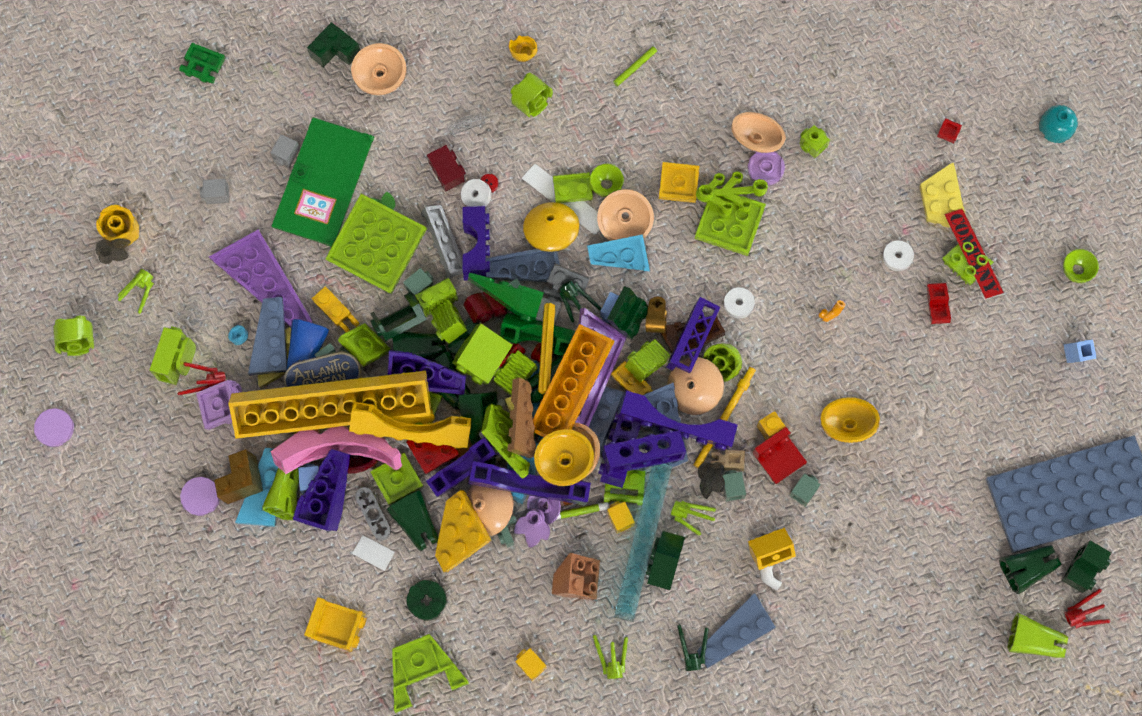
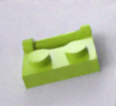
M627 471L623 488L605 483L604 502L625 501L643 506L646 471ZM611 489L638 491V496L610 492Z

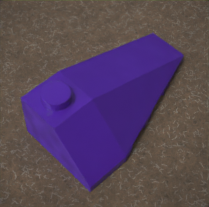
M389 350L388 375L426 371L429 391L453 394L465 393L466 375L410 352Z
M334 449L329 451L319 467L317 475L308 484L309 487L304 495H301L293 520L326 531L338 530L343 512L350 454Z

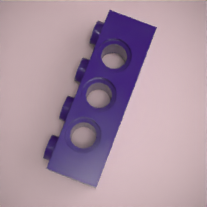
M616 411L613 422L617 423L615 429L611 428L608 439L617 443L624 442L629 438L637 439L641 426L640 422L634 420L633 422H626L621 419V416L617 415L618 411ZM621 427H627L630 431H624ZM620 453L624 457L629 456L627 453ZM601 463L598 474L602 475L600 482L623 488L627 471L608 475L605 463Z
M668 430L659 435L649 434L639 439L629 438L619 443L609 442L604 445L602 451L608 475L684 460L686 454L680 430ZM659 445L665 446L666 449L659 448ZM639 449H645L647 453H642ZM620 453H627L629 456L624 457Z

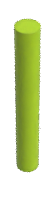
M652 46L619 75L613 83L617 87L650 59L657 52V49Z

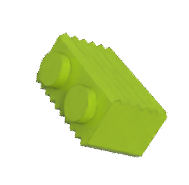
M449 277L415 295L425 317L431 315V311H434V308L446 302V299H449L452 303L458 301L456 289Z
M446 299V302H443V304L434 308V311H431L433 317L431 323L437 329L436 334L442 341L445 339L450 344L468 331L459 310L449 299Z
M656 339L651 341V343L646 341L640 347V351H633L627 357L628 361L625 368L639 382H642L666 364L671 356Z
M517 351L515 354L512 353L507 358V364L504 368H499L494 375L495 384L511 396L513 379L522 378L527 380L538 368L533 361L520 351Z

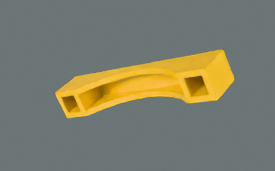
M353 402L349 432H354L358 435L371 434L375 437H392L396 440L407 439L413 440L416 443L428 442L437 446L449 445L454 448H467L471 418L450 416L431 424H408L388 417L373 404Z

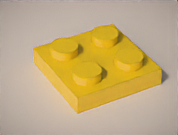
M663 162L659 199L696 203L700 166Z

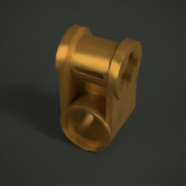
M656 296L649 300L645 329L649 333H666V302L664 298Z

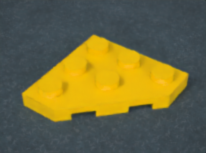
M460 490L446 500L435 557L443 572H449L492 541L465 490Z

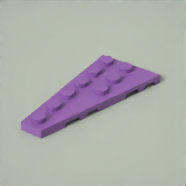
M259 229L209 256L210 260L261 303L265 298L282 297L285 323L289 327H291L292 319L313 323Z
M581 308L578 325L581 324L615 341L575 422L589 427L627 337L586 308Z

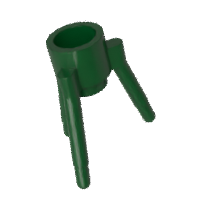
M571 280L559 288L561 291L559 294L563 299L572 323L575 320L567 298L574 302L580 312L582 307L575 298L578 295L577 291L601 311L602 308L580 288L577 282L573 283Z
M680 624L677 625L685 657V670H701V664H706L705 652L709 629L706 627L704 630L701 655L698 657V653L688 654L682 627Z

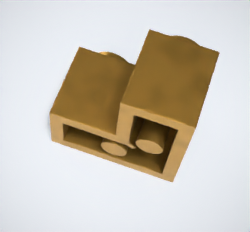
M246 449L229 455L231 474L214 480L217 498L230 504L262 492L263 488L256 456Z

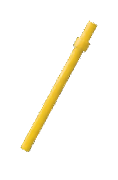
M749 367L743 379L739 380L736 385V391L719 419L728 420L743 392L747 391L750 386L749 382L756 371L754 368ZM707 443V445L703 446L693 464L696 468L700 469L713 446L712 444Z

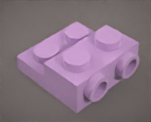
M226 380L196 393L205 429L210 430L224 423H232L228 403L231 393L242 392V388L237 382Z

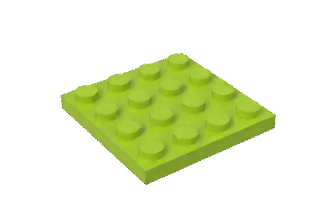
M360 194L325 260L392 294L424 236L427 227Z

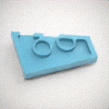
M643 234L587 245L590 263L593 265L650 271Z

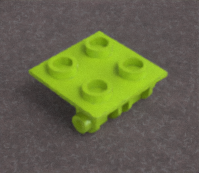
M965 242L962 246L963 250L968 253L974 249L973 244L970 242ZM959 244L956 245L942 260L945 262V265L953 269V273H957V277L961 276L960 278L965 281V284L971 286L976 281L974 277L976 269L968 264ZM965 245H971V250H967ZM979 255L976 258V262L980 266L986 265L988 261L990 266L994 263L985 255ZM979 258H984L985 263H981L979 261Z

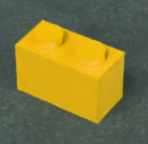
M785 528L748 541L750 554L758 570L796 557L794 544Z

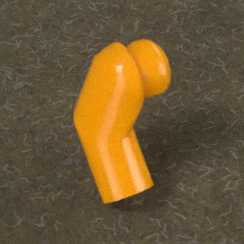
M838 300L829 312L823 309L818 316L823 319L822 321L828 322L839 316L846 305L843 301Z

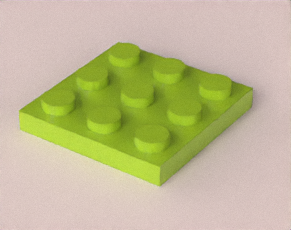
M737 195L752 203L751 210L744 213L740 210L739 205L721 196L719 197L720 199L733 204L732 213L724 214L721 211V207L712 202H707L694 239L748 256L766 204Z

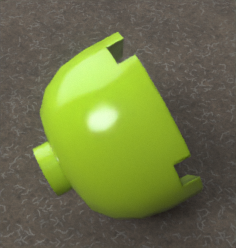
M720 343L712 345L703 355L704 359L711 361L718 367L724 382L737 376L742 368L741 354L731 344Z

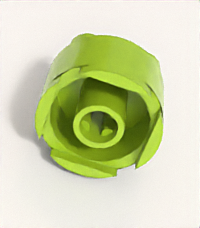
M527 73L519 84L512 87L510 91L512 94L511 103L526 116L530 117L532 115L535 117L547 107L548 103L546 101L548 97L552 98L553 90L536 75Z
M79 315L71 319L61 318L55 320L53 334L55 351L57 353L67 352V356H79L88 353L90 348L93 350V326L90 321L86 320L85 316Z

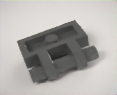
M554 263L547 282L552 283L553 286L551 289L544 286L542 292L548 295V297L563 302L562 297L557 292L559 287L572 280L573 283L577 282L580 288L585 291L590 279ZM567 298L569 306L571 305L577 308L572 300H568Z

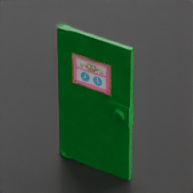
M313 117L271 227L332 247L339 235L375 137Z

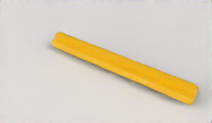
M545 303L543 311L538 392L541 394L546 393L551 377L555 305L552 303Z

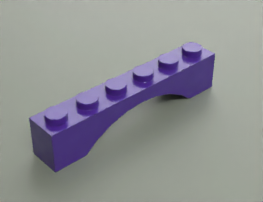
M627 390L623 393L617 413L626 422H633L634 420L640 422V425L646 428L657 427L659 428L658 431L662 433L668 430H680L682 439L688 440L693 438L696 439L698 444L707 445L709 443L714 445L715 449L722 451L732 447L738 424L721 419L701 425L679 423L658 412L646 396Z
M475 461L472 462L468 481L470 485L584 506L588 503L591 485L589 482L579 481L569 486H557L548 483L541 476L531 474L522 479L516 471Z

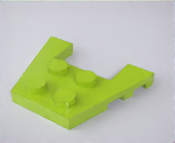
M491 404L486 408L481 433L523 479L529 473L530 463L520 455L507 451L508 444H511L512 437L509 436V428L513 427V420L510 418L509 412Z
M430 634L392 649L395 713L413 707L406 686L445 671L452 691L469 684L468 680Z

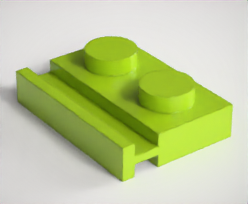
M590 172L553 176L555 202L568 203L593 200Z

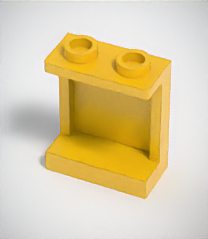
M317 597L304 636L352 652L353 648H357L360 637H358L360 629L364 628L367 618L364 617L365 613L362 611L343 607Z

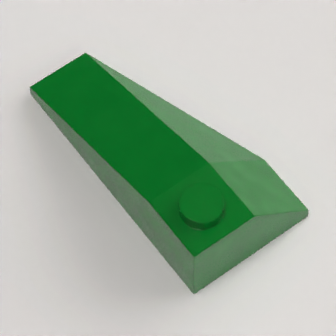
M469 273L468 281L511 312L520 316L521 320L526 322L536 320L544 292L521 285L518 288H514L509 282L505 281L497 284L492 278Z

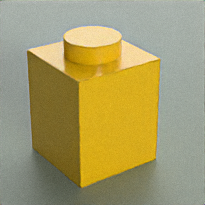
M775 411L759 420L757 428L765 440L786 427Z
M617 501L609 505L607 515L616 534L635 526V521L625 501L622 503Z
M531 648L527 651L523 649L516 656L517 660L515 663L531 681L536 679L547 668L545 663Z

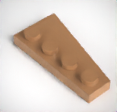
M522 378L513 379L511 396L514 409L510 411L513 427L509 428V436L512 437L511 444H508L507 451L526 458H533L536 443L534 441L535 426L532 417V388L530 382Z

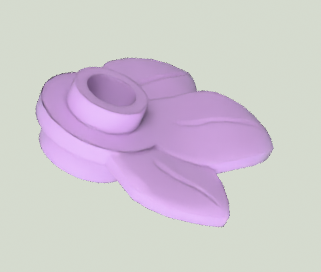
M531 509L526 516L518 519L514 528L515 534H525L528 547L530 548L537 545L540 539L548 540L550 536L549 525L545 522V515L540 509ZM536 515L538 516V521H537V522L535 521V516H536Z

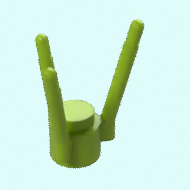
M140 269L135 277L118 294V301H121L135 285L141 289L146 287L138 309V313L141 314L149 291L154 285L151 282L153 276L147 271Z
M675 501L671 511V515L675 516L674 521L683 524L700 536L701 532L682 518L686 519L688 514L715 521L714 517L690 510V508L715 512V508L691 504L685 501Z
M593 635L603 667V675L607 674V679L623 678L628 637L624 638L621 664L616 662L614 642L610 643L612 662H609L607 667L597 636Z

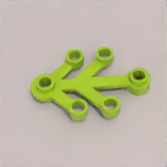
M736 171L732 173V177L722 189H715L717 186L723 185L725 181V176L717 173L709 185H701L697 189L696 197L701 202H712L721 207V211L724 214H731L733 204L719 198L723 196L739 205L742 212L747 213L751 210L752 203L737 195L754 193L756 196H763L767 192L768 183L765 180L758 179L754 181L753 186L733 188L736 184H740L743 179V174Z

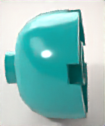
M1055 105L1048 108L1042 114L1039 121L1040 132L1042 131L1045 135L1044 138L1053 143H1063L1073 137L1078 127V118L1075 112L1065 105Z

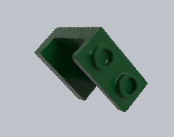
M411 292L404 295L408 305L379 320L374 312L370 313L373 318L370 322L378 336L382 335L385 341L427 320Z

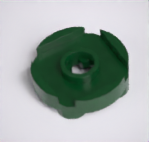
M431 580L417 582L409 589L407 595L409 611L423 621H431L438 618L447 604L444 589L437 582ZM425 595L432 598L428 606L425 603H421V599H424Z

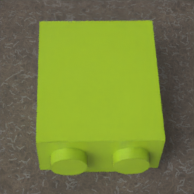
M477 324L456 353L452 364L456 366L455 369L458 372L470 375L472 377L471 380L476 384H489L512 344L483 324Z
M173 326L171 328L164 327L149 371L158 381L177 385L180 374L186 376L190 370V367L184 366V362L192 363L196 351L195 343L191 338L186 337L180 328Z

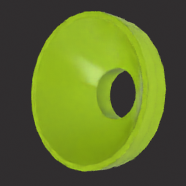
M601 164L594 168L590 175V185L597 195L606 197L610 193L622 189L624 177L618 167L612 164ZM604 180H610L612 186L605 189L601 183Z
M1073 250L1064 259L1063 271L1066 277L1075 283L1089 282L1098 273V260L1087 250ZM1080 265L1083 268V273H1074L1073 266Z

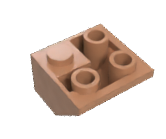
M569 553L553 575L552 594L568 598L597 600L600 560Z

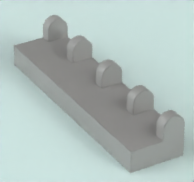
M442 205L425 207L421 215L427 221V231L431 232L434 240L433 246L437 248L441 258L439 260L440 265H443L446 271L445 278L449 277L451 279L455 275L463 274V260Z

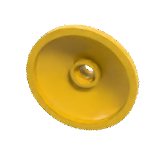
M548 202L534 207L527 214L523 223V231L526 240L533 247L542 251L554 252L568 247L575 241L579 233V220L576 213L567 205Z
M849 397L834 400L821 413V426L824 432L831 438L846 443L860 442L870 438L876 433L880 424V416L876 408L869 402L859 398Z
M563 429L546 435L540 441L535 450L534 462L539 475L545 481L557 486H569L578 483L588 475L594 463V452L591 443L584 435L574 430ZM569 461V464L563 465V462Z

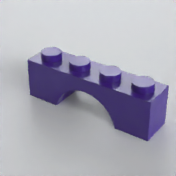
M485 206L463 207L464 233L473 236L477 240L475 247L463 254L464 281H468L469 273L487 277V272H490V261H487V256H490V245H486V240H490V229H486V225H490V215L486 213Z
M484 437L470 447L463 456L437 472L426 482L436 497H439L470 476L473 461L487 463L497 456L499 452Z

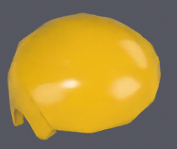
M519 35L514 41L512 39L509 41V51L517 61H529L538 51L537 43L529 36Z

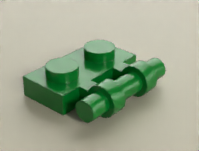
M191 43L184 56L185 61L189 62L188 66L181 64L179 71L185 73L188 77H196L201 82L213 84L215 77L211 76L210 73L211 71L218 73L226 57L221 53ZM196 66L204 68L203 71L195 70Z

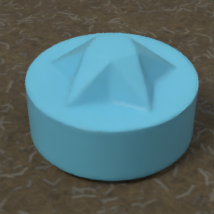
M237 325L230 330L228 338L233 344L241 345L247 340L248 331L243 326Z

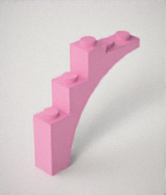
M347 426L331 427L322 434L316 429L299 431L270 451L274 464L285 474L313 460L325 458L331 449L350 455L373 458L386 463L395 470L402 466L399 450L395 447L392 448L383 437H375L371 434L358 435L354 432H349Z

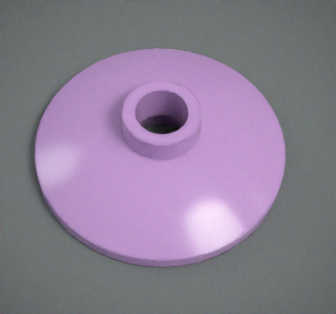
M529 495L527 509L528 512L531 509L542 510L545 515V522L549 525L559 516L561 503L557 500ZM537 515L535 516V521H536V522L538 521V516H537Z

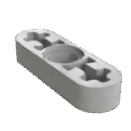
M366 487L360 488L356 492L355 497L373 535L380 541L387 540L391 535V529L373 492ZM364 492L366 495L370 494L368 500L371 505L367 506L363 499L360 500ZM371 509L379 511L376 519L368 517V512ZM381 519H383V521L380 522L382 528H387V530L384 531L385 535L383 536L381 534H377V532H379V529L375 524L378 523Z

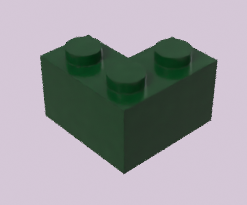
M332 22L307 47L310 57L323 68L335 55L350 65L356 54L360 51L359 43Z
M662 531L660 538L656 537L650 556L653 564H648L646 575L649 576L647 584L667 590L671 589L685 537Z
M1091 540L1088 541L1077 551L1062 581L1082 593L1088 589L1092 590L1097 581L1094 579L1096 574L1101 573L1103 569L1106 570L1111 563V559H1109L1111 552Z

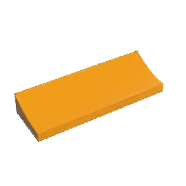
M581 324L578 325L533 418L534 433L545 437L557 430H572L615 342L613 339Z

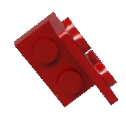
M787 427L754 448L753 455L775 484H778L807 463L790 440L791 432Z
M413 440L406 441L425 474L430 473L451 459L454 462L460 458L456 448L449 445L437 446L428 442L416 443Z

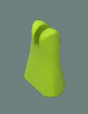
M297 467L288 474H285L279 468L277 469L272 486L262 506L263 511L283 520H293L297 506L298 468L300 467Z
M1020 613L1015 615L1011 626V632L1014 634L1009 636L1007 645L1009 652L1065 658L1066 649L1055 646L1054 643L1067 645L1069 638L1067 635L1042 625Z

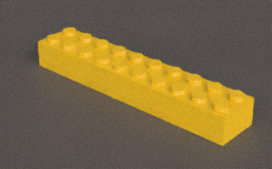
M426 371L231 393L228 403L235 439L350 425L353 402L373 404L382 413L395 420L431 416V401Z

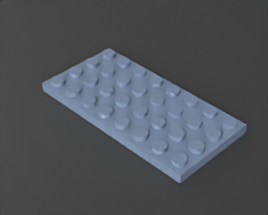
M1135 435L986 478L1012 553L1142 516V453Z

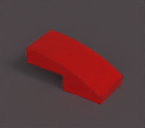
M947 283L927 284L931 324L950 323L951 314L948 304Z

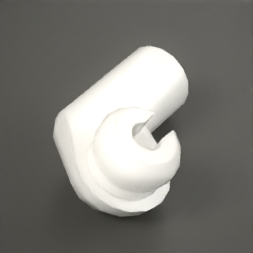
M773 565L760 570L762 582L777 591L782 582L773 577Z

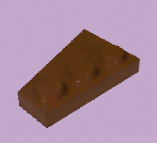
M717 316L704 345L725 336V330ZM674 322L672 325H666V333H660L671 354L686 323ZM703 322L695 325L697 333L705 332ZM696 338L688 340L687 343L690 350L698 347Z

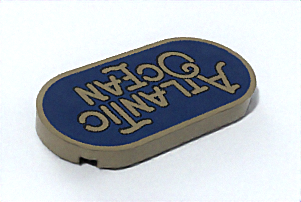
M337 351L297 361L287 369L284 376L285 387L358 379L361 374L360 363L356 357L345 351Z

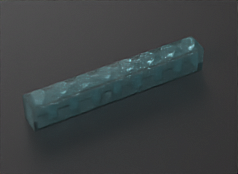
M660 464L651 468L615 610V618L634 622L672 470L670 465Z

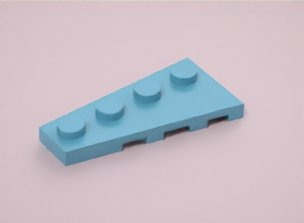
M275 448L264 449L258 464L263 491L244 499L235 521L236 524L276 526L277 517L262 510L278 469L270 452Z

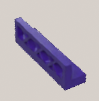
M699 297L694 304L666 368L673 371L677 367L689 374L691 373L720 306ZM704 306L714 310L712 316H704L702 311ZM703 322L705 332L697 333L695 325ZM696 338L698 347L690 350L687 342L690 339ZM688 354L691 361L689 367L679 362L681 356Z

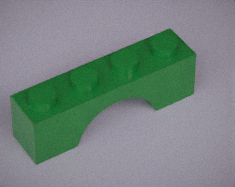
M507 312L502 321L499 336L508 342L516 344L522 341L541 342L543 322L538 320L526 322L521 320L520 316ZM554 325L552 347L554 354L560 356L565 354L576 332L575 330Z

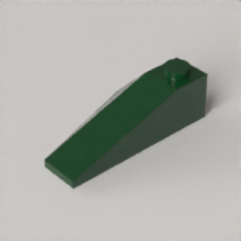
M497 391L459 395L458 408L461 417L471 418L469 438L472 445L482 439L479 433L482 430L486 408L491 404L497 405ZM496 456L486 464L495 465Z

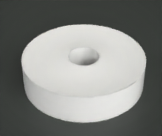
M472 179L464 184L461 190V199L467 207H486L491 200V189L486 182L480 179ZM478 191V196L474 197V193Z
M892 241L883 251V262L893 271L906 270L913 261V249L904 241ZM895 254H900L901 258H897Z
M741 287L731 289L724 299L725 311L731 317L737 319L749 316L755 305L752 293ZM736 301H741L743 304L737 305Z

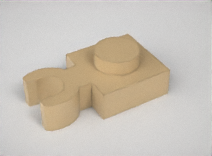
M726 450L725 455H722L720 452H712V459L718 460L711 461V467L719 468L724 466L725 471H744L745 451Z

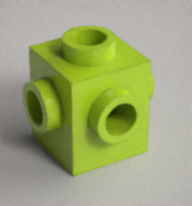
M813 125L810 129L806 128L800 134L799 144L805 153H809L815 159L828 147L830 139L826 136L824 130Z

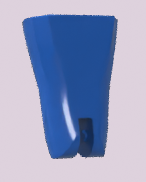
M292 319L287 369L299 360L315 357L314 354L320 351L327 338L329 329L300 319Z

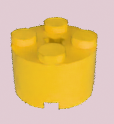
M111 205L100 212V216L96 221V228L107 244L113 248H123L139 238V224L129 209L120 205Z

